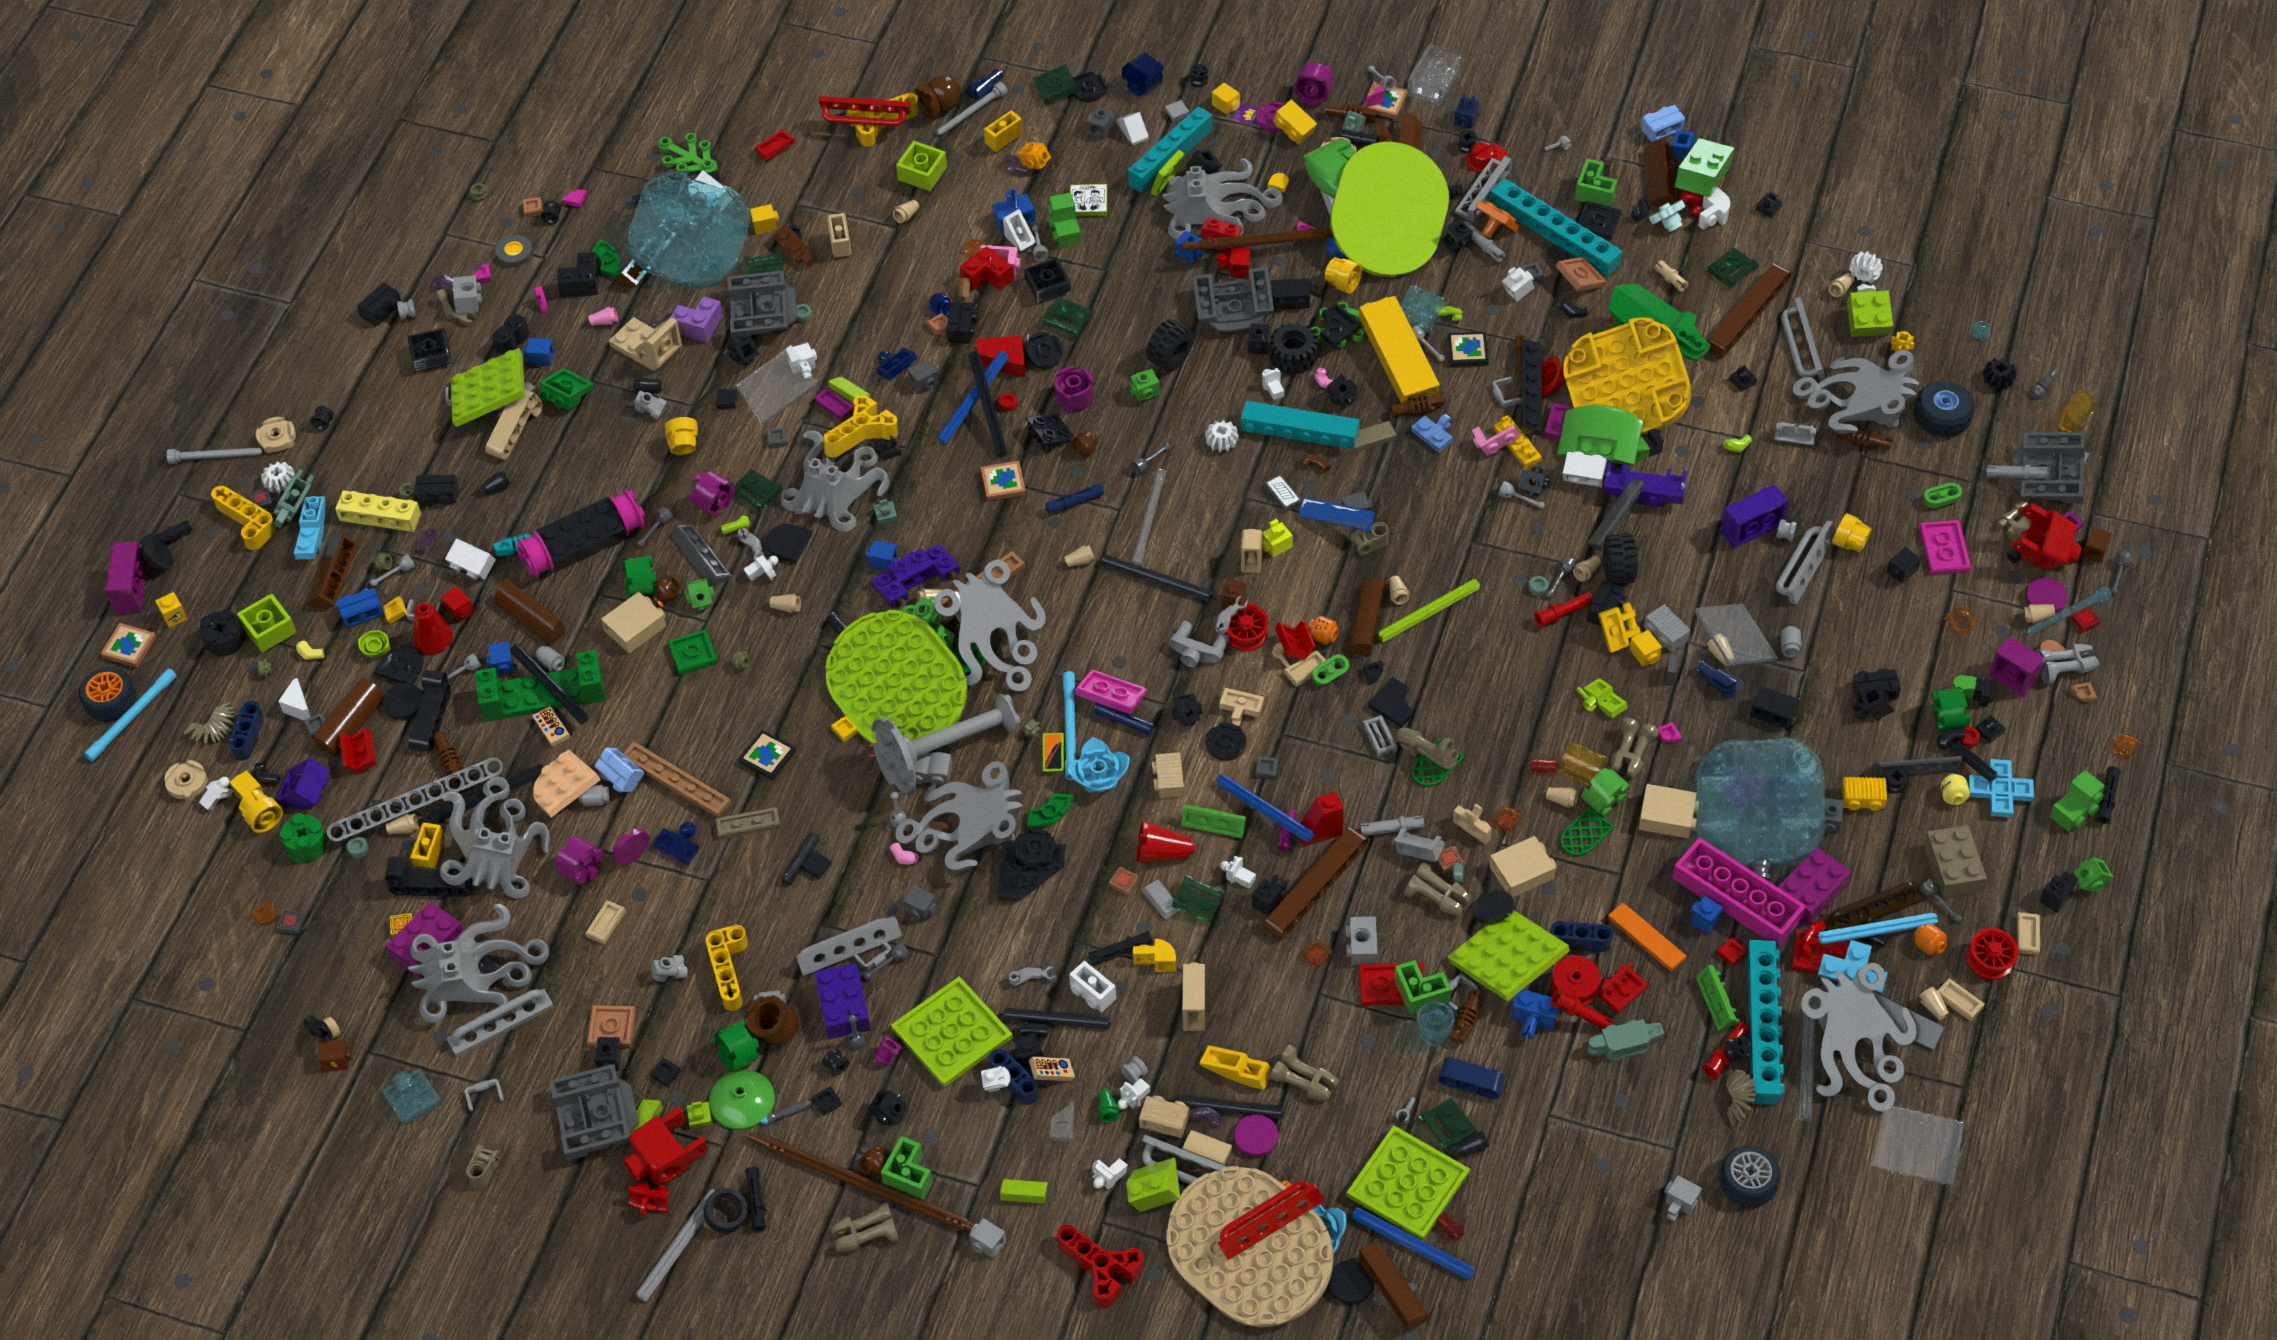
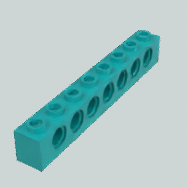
M1504 178L1491 190L1490 203L1498 209L1506 211L1517 221L1576 258L1585 257L1597 271L1605 276H1609L1621 264L1622 250L1592 233L1589 229L1579 225L1558 210L1550 207L1544 201L1524 191L1516 184Z
M1749 940L1747 948L1749 1040L1752 1045L1750 1079L1754 1080V1088L1756 1089L1754 1092L1756 1096L1753 1098L1755 1100L1751 1104L1778 1105L1780 1097L1784 1096V1083H1780L1784 1067L1779 1062V1058L1783 1056V1045L1779 1044V1038H1782V1025H1778V1019H1781L1782 1008L1778 1006V1000L1781 999V987H1777V981H1780V968H1776V962L1779 963L1780 950L1776 949V941ZM1766 1058V1059H1769V1060H1771V1061H1770V1062H1767V1061H1764L1763 1059ZM1763 1078H1769L1772 1081H1766Z

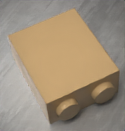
M637 592L601 619L604 631L629 654L666 627V615L663 610L656 608L651 599L647 596L644 597L640 592Z
M1647 784L1639 830L1689 839L1690 831H1695L1697 819L1693 818V813L1698 814L1700 802L1696 801L1697 793Z
M1535 836L1490 855L1489 867L1505 892L1509 893L1512 898L1555 879L1556 863L1553 858H1549L1544 844L1539 842Z
M1196 962L1183 964V1031H1205V964Z

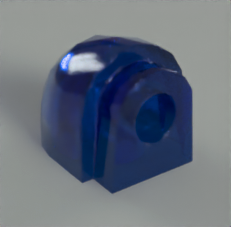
M937 292L930 297L929 309L936 316L941 313L946 315L950 312L951 299L947 295Z

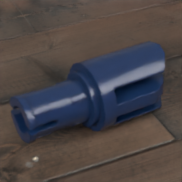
M995 68L988 76H981L968 87L966 94L971 98L980 100L991 92V89L994 88L993 85L1003 78L1002 72Z
M1701 661L1696 668V672L1709 680V685L1726 697H1734L1738 679L1721 668L1715 669L1705 661Z

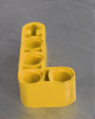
M218 486L212 490L211 495L216 508L244 525L241 535L247 549H259L275 534L276 526L273 525L274 521L269 512L225 486Z
M740 925L718 929L706 936V944L723 1006L728 1011H736L742 1006V997L730 957L731 954L744 951L748 946L745 929ZM732 992L733 997L729 998L728 993Z

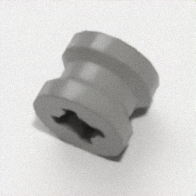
M409 299L404 303L402 301L397 302L401 320H405L406 317H416L413 299Z
M1781 519L1776 538H1786L1792 542L1797 523H1788Z
M1136 1056L1130 1059L1129 1064H1124L1121 1067L1123 1075L1132 1084H1135L1140 1076H1145L1148 1073L1146 1065Z

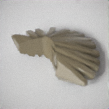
M227 702L216 706L209 721L204 725L191 723L185 730L184 735L193 733L191 740L195 739L196 742L204 736V744H207L209 736L213 743H216L215 739L218 742L221 741L220 738L224 740L225 737L223 735L228 736L227 732L231 733L232 731L226 725H234V722L230 721L235 719V712H232L234 708L228 707L231 703Z
M1735 1069L1734 1072L1730 1070L1726 1082L1727 1090L1733 1098V1104H1731L1727 1112L1732 1126H1735L1737 1119L1742 1121V1117H1746L1745 1108L1749 1111L1751 1110L1748 1103L1754 1102L1755 1099L1753 1098L1756 1096L1754 1093L1756 1091L1754 1080L1750 1079L1749 1074L1745 1075L1746 1072Z

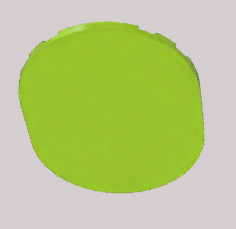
M1379 142L1360 149L1349 159L1342 171L1331 209L1330 228L1338 249L1349 260L1361 264L1363 271L1372 275L1396 277L1408 275L1419 270L1433 256L1440 240L1449 205V191L1446 180L1434 161L1412 146L1397 142Z
M887 610V612H874L865 615L851 623L840 633L834 641V646L826 660V685L831 697L844 715H847L857 727L858 733L870 744L877 743L876 731L871 732V725L874 719L887 717L896 725L902 736L912 741L956 724L964 710L967 699V681L962 666L933 628L916 615L899 610Z

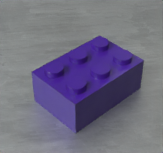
M1774 484L1768 488L1761 489L1753 495L1746 496L1737 503L1729 504L1724 510L1721 527L1722 535L1735 549L1778 528L1780 520H1785L1788 505L1787 498Z
M857 963L815 971L828 1040L848 1036L852 1032L851 1023L848 1021L850 1015H855L857 1018L855 1022L857 1031H871Z

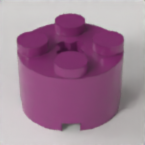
M1306 62L1296 78L1294 84L1295 95H1298L1300 100L1308 105H1319L1320 102H1325L1334 83L1332 69L1319 63Z
M1076 366L1063 368L1057 373V377L1054 380L1055 399L1058 405L1064 408L1066 412L1072 413L1084 409L1093 403V379L1088 370L1084 368L1082 370L1076 369Z
M714 471L706 474L702 472L697 478L698 483L695 489L689 495V500L713 517L722 514L719 511L722 508L727 509L735 494L732 486L735 485Z
M579 836L569 838L566 841L568 845L565 849L561 847L557 853L554 864L558 870L557 872L579 885L584 884L589 879L594 880L598 875L599 870L597 868L604 856V851Z

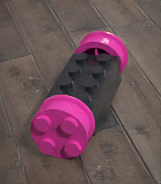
M624 489L622 494L614 498L611 496L606 497L533 532L532 536L524 540L521 538L517 539V553L521 561L526 562V569L530 577L539 578L540 573L549 569L556 572L626 539L629 532L638 527L643 529L645 525L643 517L645 514L642 507L637 506L635 503L636 498L632 490Z

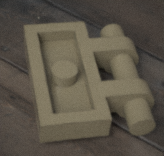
M2025 500L2016 503L2009 513H2004L1997 522V526L2000 529L2004 526L2009 528L2006 535L2013 540L2021 538L2022 531L2027 530L2031 522L2030 519L2018 513L2019 507L2028 505V502ZM2016 516L2020 518L2018 522L2013 520Z

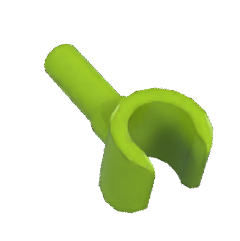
M1581 687L1576 689L1584 698L1583 706L1587 711L1591 712L1597 707L1595 696L1587 695Z

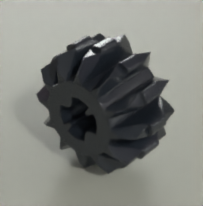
M1994 358L1992 362L1988 361L1983 370L1984 383H1989L1990 388L1994 386L1997 390L2000 387L2006 390L2008 386L2011 387L2016 379L2017 371L2015 370V365L2011 364L2010 360L2003 361V358L2000 360Z

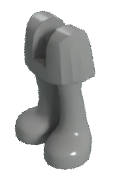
M2073 644L2069 650H2035L2045 658L2041 670V678L2045 685L2054 683L2059 673L2067 671L2086 673L2098 668L2100 665L2098 659L2092 656L2094 653L2092 646L2087 644ZM2071 659V661L2066 662H2053L2057 660Z

